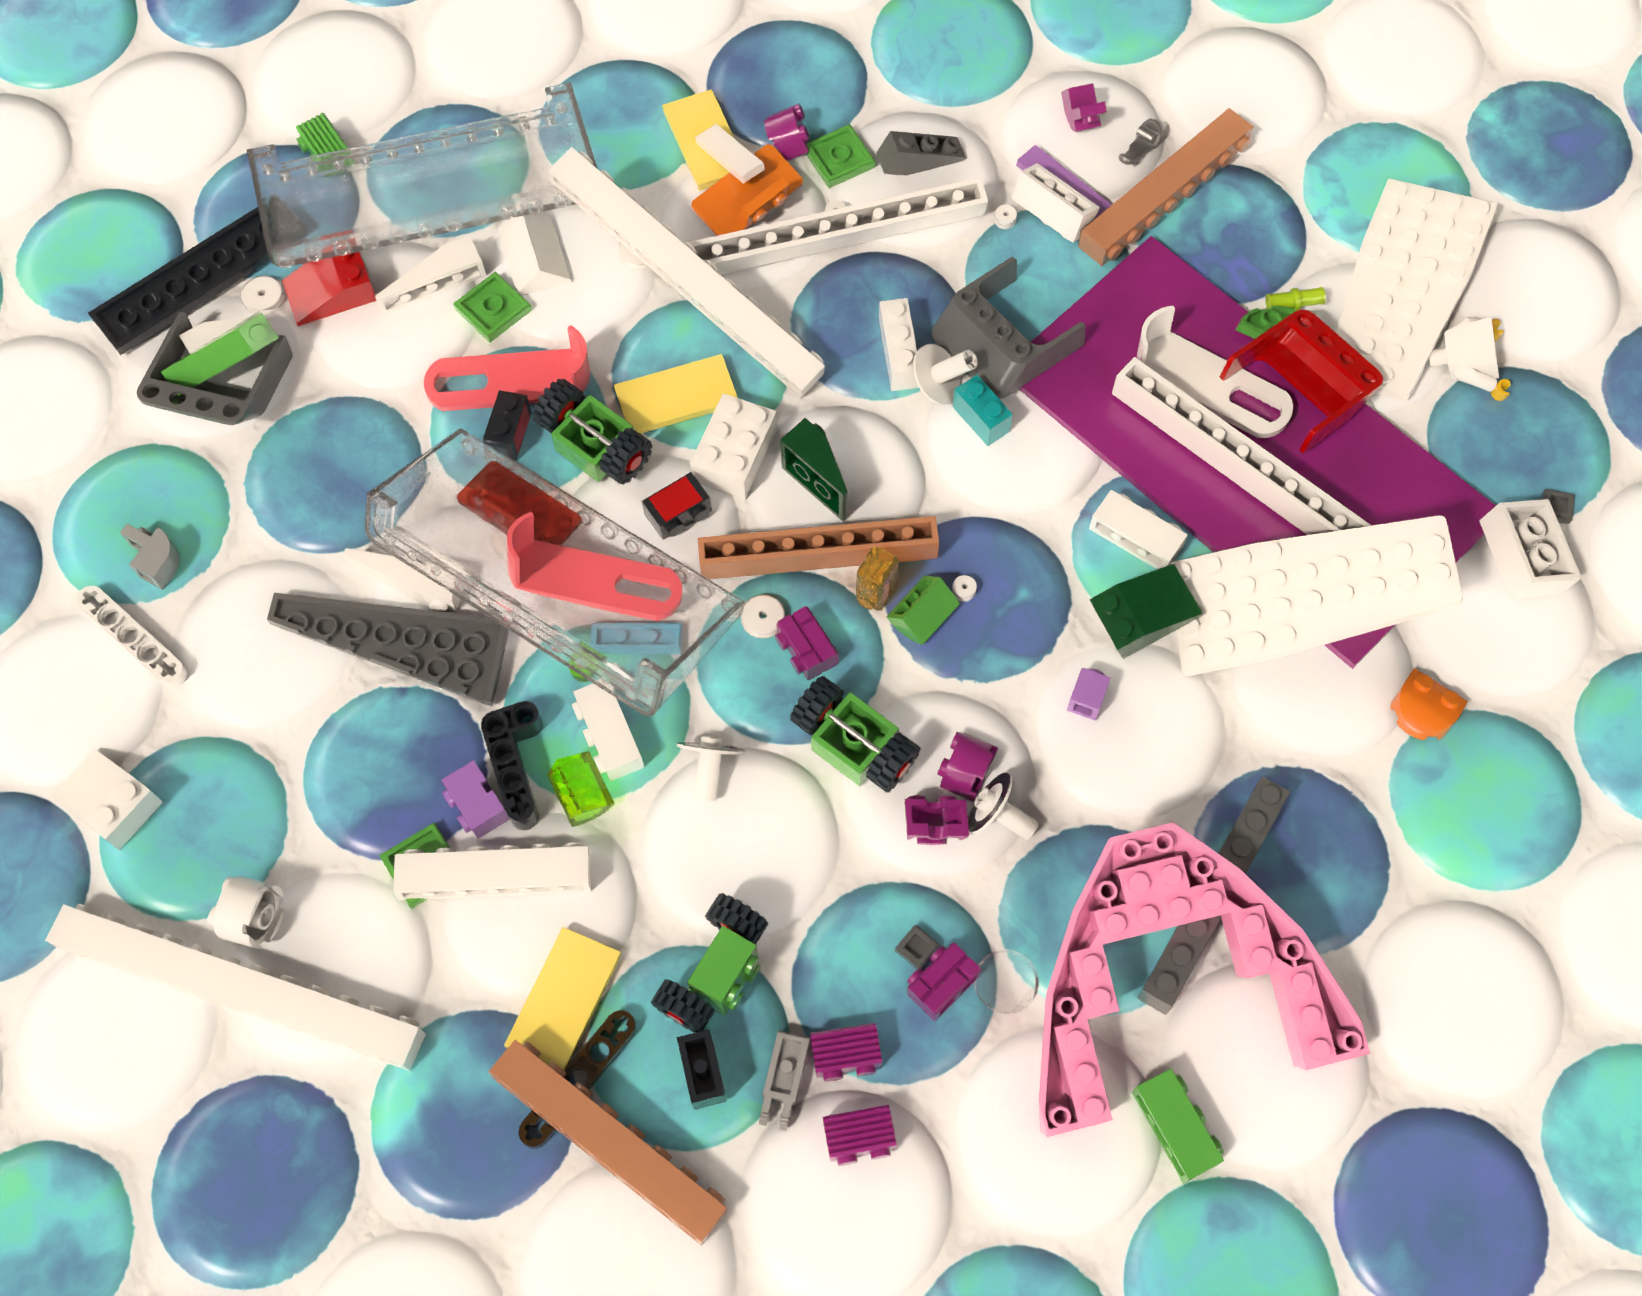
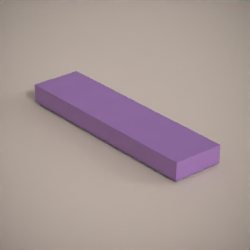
M1034 145L1017 159L1016 166L1022 171L1038 163L1099 206L1096 218L1112 205L1037 145Z

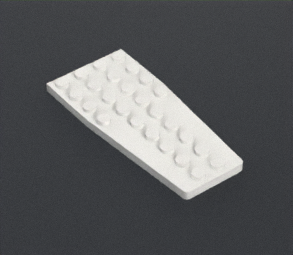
M1388 179L1363 239L1336 329V333L1381 372L1383 383L1374 394L1399 401H1407L1410 398L1473 273L1498 203Z
M1443 516L1254 543L1170 563V565L1175 564L1203 613V616L1176 630L1181 669L1185 677L1283 657L1452 609L1463 603L1447 521Z

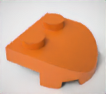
M1414 668L1393 698L1390 710H1395L1398 716L1397 725L1410 736L1419 740H1425L1427 737H1436L1437 740H1440L1457 721L1468 701Z

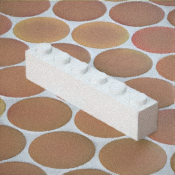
M576 842L566 843L564 847L551 848V845L536 844L530 849H520L515 845L502 846L500 850L471 847L468 851L459 852L452 848H440L436 850V853H424L422 850L410 849L404 851V854H395L393 892L399 900L409 898L440 899L591 892V854L588 846H583V844Z

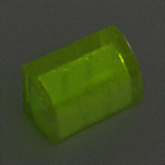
M589 751L556 759L547 774L572 827L594 820L615 804Z

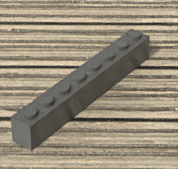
M1262 776L1218 854L1246 874L1290 791ZM1221 915L1177 926L1137 999L1167 1015L1216 929Z

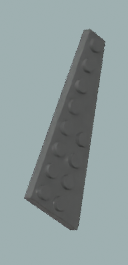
M283 593L273 594L267 617L270 625L489 706H493L510 629L508 619Z

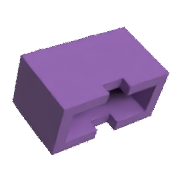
M474 760L441 780L446 787V790L441 793L451 808L457 805L462 813L457 819L466 833L472 830L477 839L510 820Z

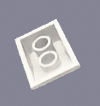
M95 749L51 795L54 800L118 850L129 841L163 803L146 786Z

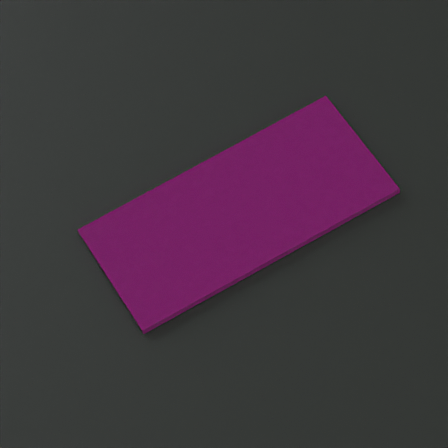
M1150 236L1031 341V343L1036 345H1044L1079 322H1083L1086 325L1085 343L1081 348L1019 388V390L1213 553L1254 543L1307 536L1299 528L1112 394L1116 376L1134 357L1137 358L1144 322L1153 312L1168 306H1174L1175 308L1170 332L1226 361L1232 354L1254 340V338L1236 331L1238 324L1248 311ZM1253 361L1242 368L1286 391L1292 399L1293 412L1287 427L1279 434L1269 438H1256L1238 427L1230 425L1371 526L1443 516L1447 521L1456 563L1485 535L1479 520L1496 505L1367 404H1364L1349 421L1303 454L1299 451V448L1308 433L1325 420L1327 416L1266 362ZM1240 389L1234 391L1229 396L1230 402L1269 422L1276 421L1281 416L1280 410L1271 407L1267 403H1263L1259 399H1255V397L1248 395V393ZM1397 624L1328 643L1324 646L1350 668L1354 669Z

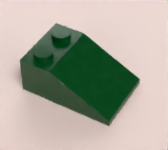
M804 418L780 439L782 469L844 522L847 519L848 491L826 433L820 425L812 424L808 419Z
M1175 564L1116 584L1089 599L1123 659L1203 616L1200 607Z

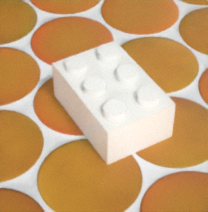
M723 393L689 464L690 471L698 482L713 489L746 499L778 429L777 411Z
M1549 499L1499 503L1479 520L1511 599L1560 595L1582 579Z

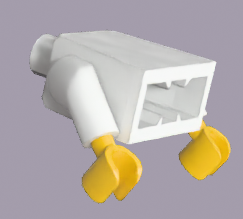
M1467 317L1444 333L1446 347L1433 350L1429 358L1431 367L1448 364L1451 379L1491 392V396L1497 401H1503L1510 395L1509 392L1503 391L1511 386L1510 381L1502 379L1497 383L1496 378H1499L1495 341L1504 333L1503 330H1498V327L1501 325L1499 319Z

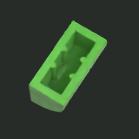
M924 575L886 617L904 636L917 644L923 645L956 609L960 602L941 577Z

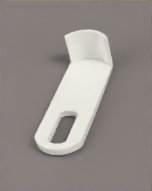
M1174 306L1161 308L1153 312L1146 319L1142 327L1137 352L1138 360L1224 421L1256 438L1275 436L1287 427L1292 416L1293 403L1286 391L1244 369L1239 370L1225 381H1222L1219 376L1227 362L1226 360L1170 332L1175 312ZM1240 389L1248 393V395L1255 397V399H1259L1263 403H1267L1271 407L1280 410L1281 416L1276 421L1269 422L1230 402L1229 396L1234 391Z

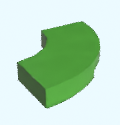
M1271 306L1270 309L1261 310L1259 308L1253 309L1244 315L1236 331L1256 339L1287 316L1297 311V309L1284 306Z

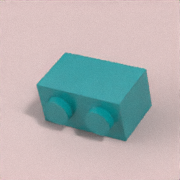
M975 375L954 389L952 407L987 446H990L1010 432L1013 414L978 375Z

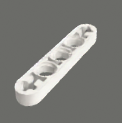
M87 586L80 590L76 601L84 613L163 685L174 688L186 680L187 669L105 592L97 586ZM91 597L102 605L99 610L92 603L88 602ZM113 612L119 613V618L114 624H105V618L108 614ZM131 630L139 631L138 638L130 643L124 642L127 632ZM158 648L159 653L155 659L150 661L144 660V654L148 649ZM166 663L172 670H175L176 674L174 676L167 674L161 666Z

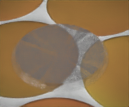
M998 950L985 956L978 964L981 968V975L974 982V987L980 1001L989 1009L997 1013L1013 1014L1026 1009L1035 999L1039 988L1038 973L1033 963L1023 954L1013 950Z

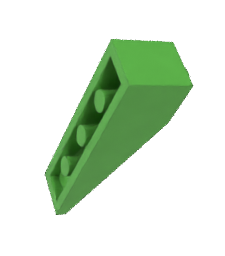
M258 311L165 368L161 373L169 383L193 388L252 355L279 337L264 315Z

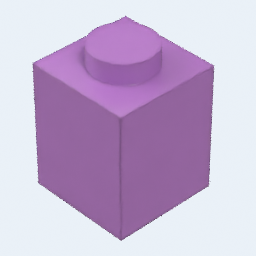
M1081 668L1067 711L1096 721L1111 677L1105 676L1098 669Z

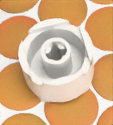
M243 876L236 878L227 877L222 885V893L217 905L211 909L208 915V923L214 926L215 933L219 938L260 949L262 948L260 944L263 941L270 942L279 929L284 909L279 908V898L284 899V893L279 886Z

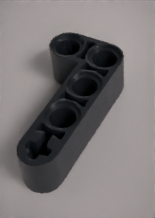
M528 701L518 702L491 711L481 721L482 733L506 813L514 827L523 831L529 830L537 824L539 814L517 742L538 735L543 727V721L536 705ZM534 716L531 722L526 724L520 723L523 717ZM497 725L504 726L501 732L490 733L493 727ZM503 753H513L510 759L506 761L499 760ZM521 780L520 785L515 789L507 788L511 781ZM522 801L525 807V815L519 816L520 810L516 802Z

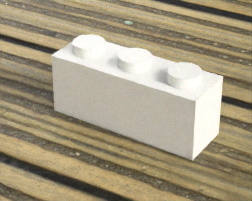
M1038 163L1021 171L1012 195V199L1019 203L1022 208L1030 211L1041 219L1044 224L1052 227L1072 243L1080 239L1081 230L1096 218L1100 208Z
M908 298L880 301L879 324L891 391L919 388L913 370L917 348Z
M1113 490L1108 493L1093 514L1089 527L1091 531L1157 570L1169 566L1182 550L1188 535L1179 526L1167 523L1157 517L1152 510L1143 509L1133 503L1128 496L1118 494Z
M608 678L573 691L577 702L573 703L572 707L578 721L584 719L588 727L582 731L588 746L592 747L595 745L599 755L593 758L599 773L606 772L611 782L644 768L641 755Z

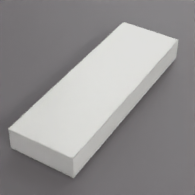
M717 124L695 137L696 143L701 149L743 184L765 170L764 164L759 158Z

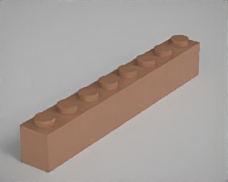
M1228 108L1082 229L1078 247L1100 266H1103L1109 260L1114 261L1128 244L1133 245L1147 228L1152 229L1158 223L1160 217L1166 212L1168 214L1177 207L1179 201L1184 197L1189 198L1195 192L1198 185L1202 182L1207 183L1213 177L1216 170L1220 167H1226L1231 162L1235 154L1244 152L1251 143L1250 136L1254 126Z
M936 516L697 538L702 580L937 559L939 550Z
M515 1039L488 1071L491 1078L702 1246L727 1212V1207L723 1205L726 1199L711 1187L706 1191L696 1183L699 1178L685 1166H682L679 1170L669 1161L672 1156L659 1145H655L652 1148L643 1141L645 1135L634 1125L629 1124L626 1128L616 1120L619 1114L606 1103H603L601 1107L590 1099L593 1094L581 1083L577 1082L573 1086L564 1078L567 1073L554 1062H551L549 1065L538 1058L541 1052L532 1044L526 1041L522 1045Z

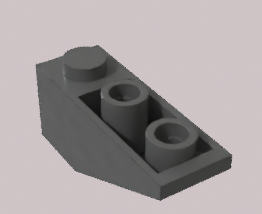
M890 131L876 152L884 174L905 176L958 163L966 158L958 137Z

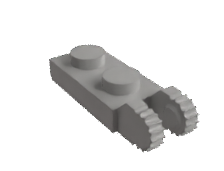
M782 1031L777 1032L762 1094L764 1101L759 1125L766 1126L767 1122H769L772 1100L784 1103L783 1112L779 1118V1129L787 1131L792 1106L796 1104L810 1038Z

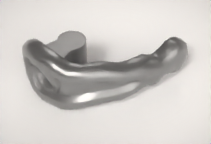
M1152 118L1144 121L1136 132V139L1129 145V150L1125 154L1121 153L1119 155V161L1130 165L1136 160L1141 159L1146 153L1152 151L1161 140L1163 134L1160 122Z

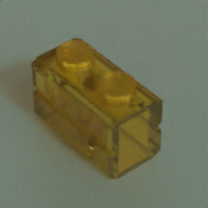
M877 546L871 548L866 556V561H863L857 570L856 598L861 606L869 610H883L889 597L892 596L897 588L898 557Z

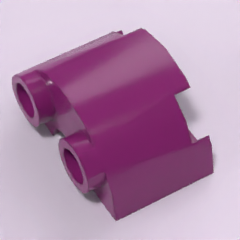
M800 103L774 113L764 120L768 140L772 139L777 151L787 161L809 152L807 141L810 140V136L806 126L802 123V120L805 119V114Z
M957 731L950 745V749L954 750L950 760L947 758L943 759L937 775L942 777L940 788L974 802L985 775L996 756L998 747L965 732L962 734Z
M913 795L905 799L907 840L916 837L917 844L944 845L946 844V838H959L962 841L969 837L966 800H956L954 796H942L937 799V802H928L926 797L922 795Z

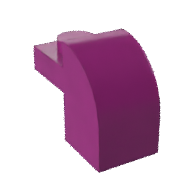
M1093 83L1068 88L1061 92L1065 115L1070 128L1074 132L1101 126L1099 115L1106 113L1107 110L1105 101L1097 103Z

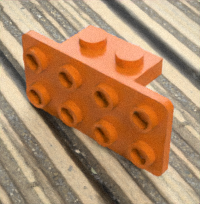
M766 144L754 153L763 162L765 170L744 184L729 172L692 201L691 208L716 236L745 230L753 223H759L767 215V212L774 207L778 208L790 194L802 186L803 178L773 145Z

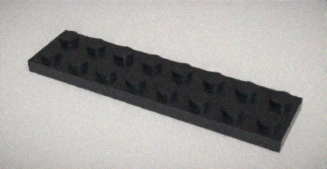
M275 195L88 312V314L121 356L173 323L180 311L187 314L299 243L308 235L301 224Z

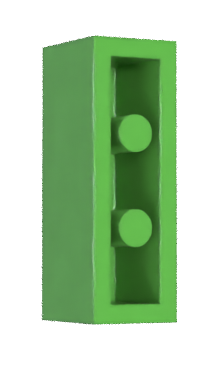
M1169 1069L1137 1086L1132 1091V1094L1182 1183L1185 1184L1224 1162L1222 1157L1224 1150L1219 1140L1214 1135L1210 1136L1205 1128L1204 1123H1206V1119L1201 1109L1196 1104L1192 1105L1186 1095L1188 1087L1179 1074L1175 1075L1173 1070Z

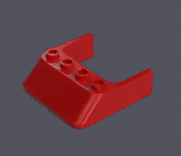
M1305 309L1293 312L1232 354L1219 376L1222 381H1225L1249 363L1263 361L1272 366L1321 410L1327 418L1310 430L1299 448V451L1303 454L1349 421L1383 383V376L1375 366L1319 317Z

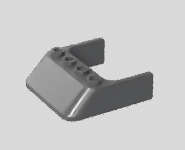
M1013 256L960 289L953 296L932 328V339L938 346L945 349L951 357L965 350L974 352L978 361L977 367L966 372V374L970 378L978 375L999 399L1009 396L1081 348L1085 343L1086 325L1083 322H1079L1047 344H1033L987 301V299L1016 281L1017 260Z
M180 311L137 388L136 394L139 401L146 406L225 425H236L261 416L268 407L293 357L286 336H278L279 338L269 353L251 391L208 381L190 388L169 383L161 373L162 370L181 359L186 347L179 335L193 328L187 314Z

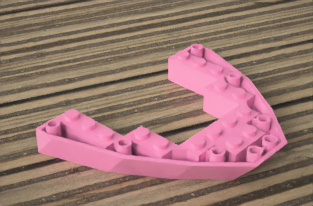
M1173 822L1111 837L1108 839L1073 908L1046 992L1039 1090L1040 1132L1046 1137L1113 1120L1087 1019L1119 1011L1103 944L1221 915L1236 976L1252 978L1270 974L1293 1065L1304 1070L1370 1054L1362 1021L1304 930L1237 866Z

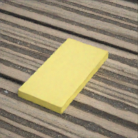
M712 89L662 105L664 115L698 190L710 188L726 176L729 171L697 145L695 137L717 124L734 138Z
M722 354L614 385L624 420L633 425L634 430L640 434L714 413L723 393L738 398Z
M562 927L504 1044L505 1048H508L515 1039L522 1045L527 1041L541 1052L538 1058L549 1065L551 1062H554L565 1070L570 1064L622 955L621 952Z

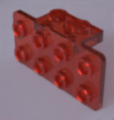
M490 461L457 494L459 504L502 531L505 535L508 534L509 528L519 517L532 512L534 515V540L561 546L582 523V518L579 514L497 461Z

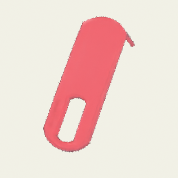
M570 325L567 329L571 349L440 358L429 367L424 377V389L427 398L439 410L454 411L493 408L499 390L527 395L529 404L539 403L538 397L540 395L543 396L545 393L543 390L546 387L550 388V383L553 381L556 383L557 379H566L584 392L590 380V367L585 339L575 327ZM485 374L488 378V383L484 389L438 392L435 389L436 381L440 377Z
M532 512L519 517L509 528L507 534V568L509 578L517 589L654 621L671 616L681 603L682 583L678 575L670 568L534 540V515ZM621 579H626L632 582H640L641 584L645 583L669 588L671 596L668 600L662 602L619 593L616 591L615 586Z

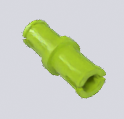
M1323 286L1305 290L1292 288L1290 292L1266 294V309H1270L1271 306H1284L1300 310L1304 306L1324 305L1326 300L1325 290Z

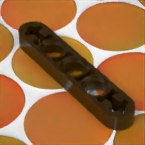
M618 1010L610 1014L564 1070L567 1073L564 1078L569 1082L571 1073L576 1070H583L588 1076L584 1086L590 1090L634 1036L636 1023L633 1016L625 1010ZM624 1019H627L626 1025L629 1030L626 1033L619 1031L616 1034L614 1040L619 1043L614 1047L610 1040L602 1035L607 1032L611 1037L616 1030L613 1023L616 1020L622 1022ZM597 1044H605L609 1048V1055L603 1061H595L591 1058V1050ZM533 1110L522 1121L518 1134L525 1146L531 1149H538L543 1147L557 1130L553 1126L549 1127L545 1122L539 1130L542 1137L539 1140L537 1138H532L530 1141L527 1140L530 1135L527 1128L530 1125L537 1127L542 1121Z

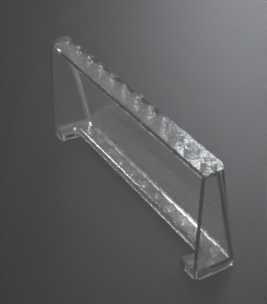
M571 82L545 87L548 107L281 162L274 144L247 149L267 253L271 262L275 266L288 268L294 265L316 262L331 257L344 256L363 250H371L386 245L399 244L409 240L426 238L432 235L454 232L460 229L482 226L492 222L575 205L576 203L551 182L549 169L571 147L578 153L582 151L587 154L592 160L593 166L597 168Z
M462 428L367 493L365 532L371 542L645 716H653L741 616L744 609V600L503 453L485 444ZM532 512L534 515V540L670 568L678 575L682 583L681 603L671 616L654 621L517 589L509 578L507 568V534L509 528L519 517ZM621 579L615 586L616 591L619 593L665 602L671 596L669 588L645 583L641 584L640 582H632L626 579Z

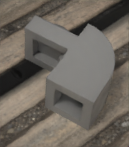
M126 524L120 534L131 547L139 550L130 562V567L141 579L163 590L178 570L180 561L178 550L160 528H157L152 534L143 527L136 529Z

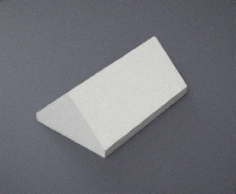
M519 205L498 228L516 291L523 296L571 283L551 215Z

